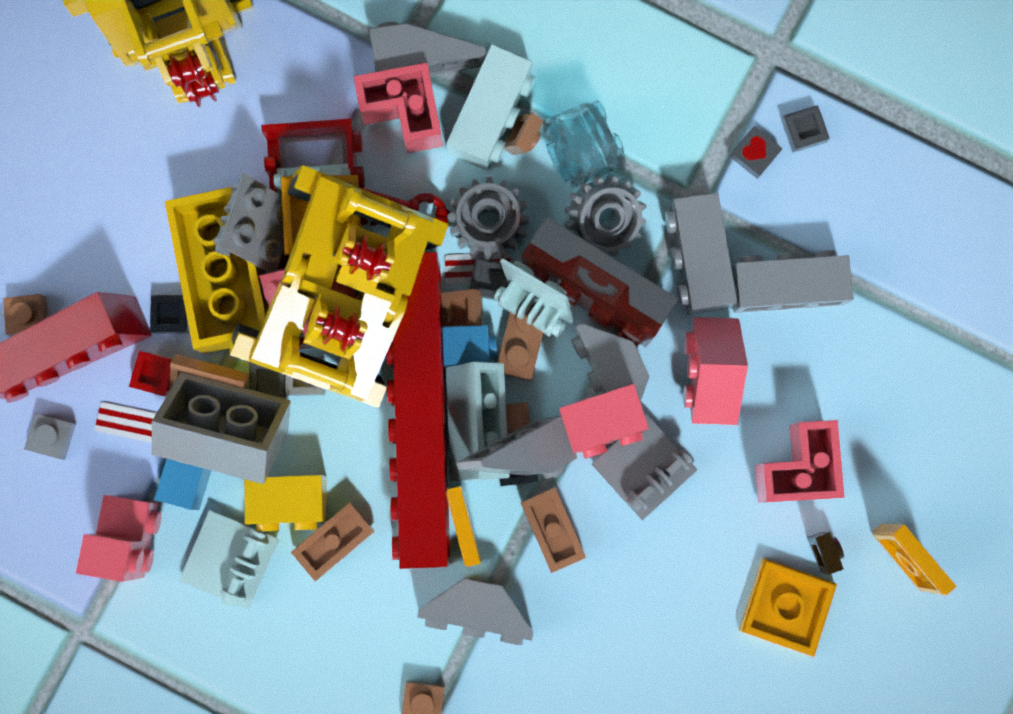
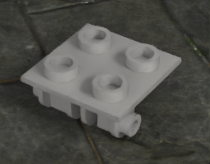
M242 173L241 179H238L237 184H233L231 187L232 194L228 205L224 208V211L229 215L221 217V222L225 226L220 227L218 236L214 238L213 242L216 244L215 251L226 256H230V253H233L266 272H271L278 269L284 251L281 195L247 174Z
M647 414L645 418L649 430L642 432L644 440L626 446H621L620 440H617L607 449L606 453L602 454L591 464L642 521L698 470L691 463V457L683 449L680 451Z

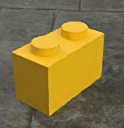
M327 476L267 477L264 484L244 479L245 524H256L257 532L279 531V523H294V530H317V522L328 521Z

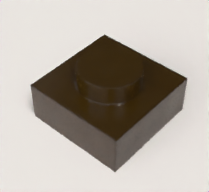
M819 532L807 537L820 573L830 575L844 569L841 563V559H844V552L836 537L832 538L830 532Z

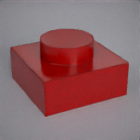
M139 351L128 387L166 397L170 389V365L173 359Z

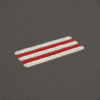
M506 252L503 259L511 263V254ZM479 253L475 257H471L470 254L445 255V282L447 284L471 283L476 257L485 259L484 253ZM491 253V261H501L502 258L498 253Z
M102 402L99 407L94 430L152 443V420L156 413Z

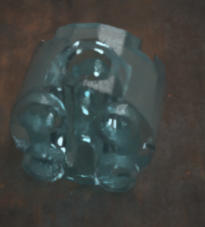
M598 100L592 103L584 102L543 121V136L550 134L552 140L551 143L546 144L551 161L561 179L565 183L571 181L570 187L573 189L580 186L579 183L581 181L585 183L592 181L595 174L601 177L616 170L618 164L617 156L624 153L622 141L616 133H611L606 122L605 109Z

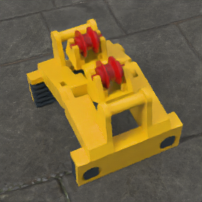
M62 0L64 6L73 17L87 12L90 13L91 18L105 36L109 45L112 46L113 49L111 51L114 57L120 58L125 66L142 65L145 71L158 67L165 84L171 86L179 104L190 101L191 103L195 102L201 108V100L209 96L214 102H217L215 94L219 93L220 89L226 88V82L229 85L237 83L220 37L243 28L238 14L254 8L251 0ZM209 41L212 42L214 50L221 64V69L219 68L217 59L214 56L211 49L209 48V46H205L206 44H209Z
M302 165L295 171L287 194L309 203L282 281L280 280L260 331L237 323L229 343L230 355L379 408L387 390V385L384 383L381 375L378 374V371L405 313L408 302L406 297L411 294L425 249L430 250L442 246L449 224ZM351 214L390 229L388 237H384L348 223L335 256H332L342 225ZM335 279L340 284L360 291L357 299L331 290L333 280ZM311 310L312 314L303 343L340 356L341 360L338 365L299 351V338Z

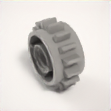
M608 173L605 180L595 174L593 175L592 182L586 184L581 181L579 183L580 189L576 193H570L569 195L572 199L570 206L564 207V211L569 214V220L564 222L565 227L570 231H574V234L604 253L608 251L613 256H616L619 249L623 247L630 249V242L635 237L640 238L639 229L642 224H646V219L642 217V211L647 208L646 204L637 200L641 192L634 187L630 188L631 182L622 177L618 181V178ZM611 208L609 219L599 223L602 211Z
M487 177L486 183L479 184L474 179L472 180V188L467 190L461 187L459 189L460 200H451V207L456 212L448 214V221L457 223V225L450 229L451 236L460 235L461 238L457 243L460 249L466 246L470 247L471 257H475L480 252L484 253L486 260H490L491 253H498L503 258L505 257L506 248L510 247L513 250L518 248L515 240L516 237L525 238L526 231L520 225L529 224V216L521 214V212L527 209L526 201H517L519 190L517 188L512 191L506 189L507 181L505 180L498 185L493 183L492 177ZM491 211L497 214L499 220L493 226H484L478 221V218L483 212Z

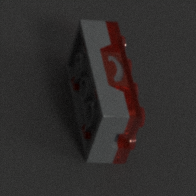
M548 217L545 218L521 257L522 264L534 272L533 277L543 283H546L548 280L552 281L567 292L566 297H568L571 308H574L575 305L580 306L589 312L587 314L588 319L603 328H606L607 325L612 326L620 331L619 337L634 342L636 348L639 345L646 348L678 301V298Z

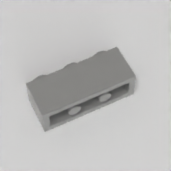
M719 192L674 199L669 207L670 211L665 212V222L668 233H674L676 247L671 248V258L674 270L680 269L682 283L677 284L680 306H686L687 315L731 309L737 304V297Z
M835 250L816 252L813 258H800L799 253H785L777 255V260L763 261L760 255L741 257L740 262L732 267L737 304L733 306L734 313L844 306L854 300L849 255L837 256V251Z

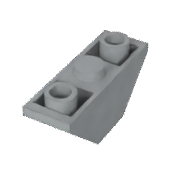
M583 323L576 326L574 330L576 337L572 338L571 341L580 359L586 357L592 369L587 375L596 393L602 391L604 394L634 384L641 402L650 376L634 342Z
M468 577L463 578L423 605L417 614V618L425 619L424 626L429 628L447 630L448 624L463 627L462 634L485 638L486 632L500 634L501 642L514 645H523V639L532 641L533 637L532 628L503 584Z

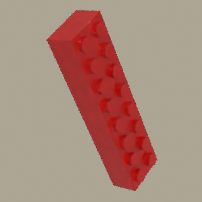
M425 252L423 254L411 294L406 297L408 302L405 313L386 354L387 365H390V369H394V380H387L388 403H391V406H395V419H388L389 442L396 444V458L389 459L390 481L397 482V497H391L390 511L391 520L398 521L399 536L392 537V560H399V569L448 567L451 564L449 504L446 496L448 468L441 265L437 252Z

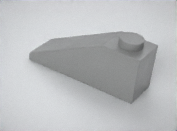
M384 22L379 24L377 28L369 29L376 72L428 63L430 75L480 68L486 58V51L483 46L406 23Z
M554 416L536 419L456 462L459 470L516 475L542 474L544 478H551L565 471L564 466L577 459V456L573 453L562 417Z

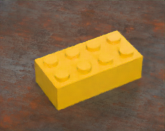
M231 187L164 201L193 349L202 354L230 349L229 343L237 323L260 331L269 310L259 277L264 274L263 269L233 253H230V256H226L215 251L216 244L213 242L214 238L218 236L220 227L225 226L221 222V217L229 215L224 211V208L229 203L232 194Z

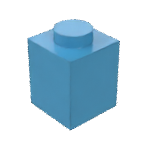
M488 325L443 327L445 369L446 367L470 362L490 363V358H497L496 335H489Z
M166 459L154 500L189 510H200L211 470Z

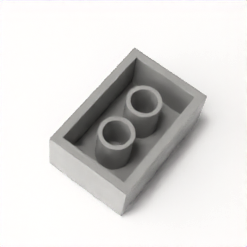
M181 372L152 420L151 455L264 484L288 434L291 400Z

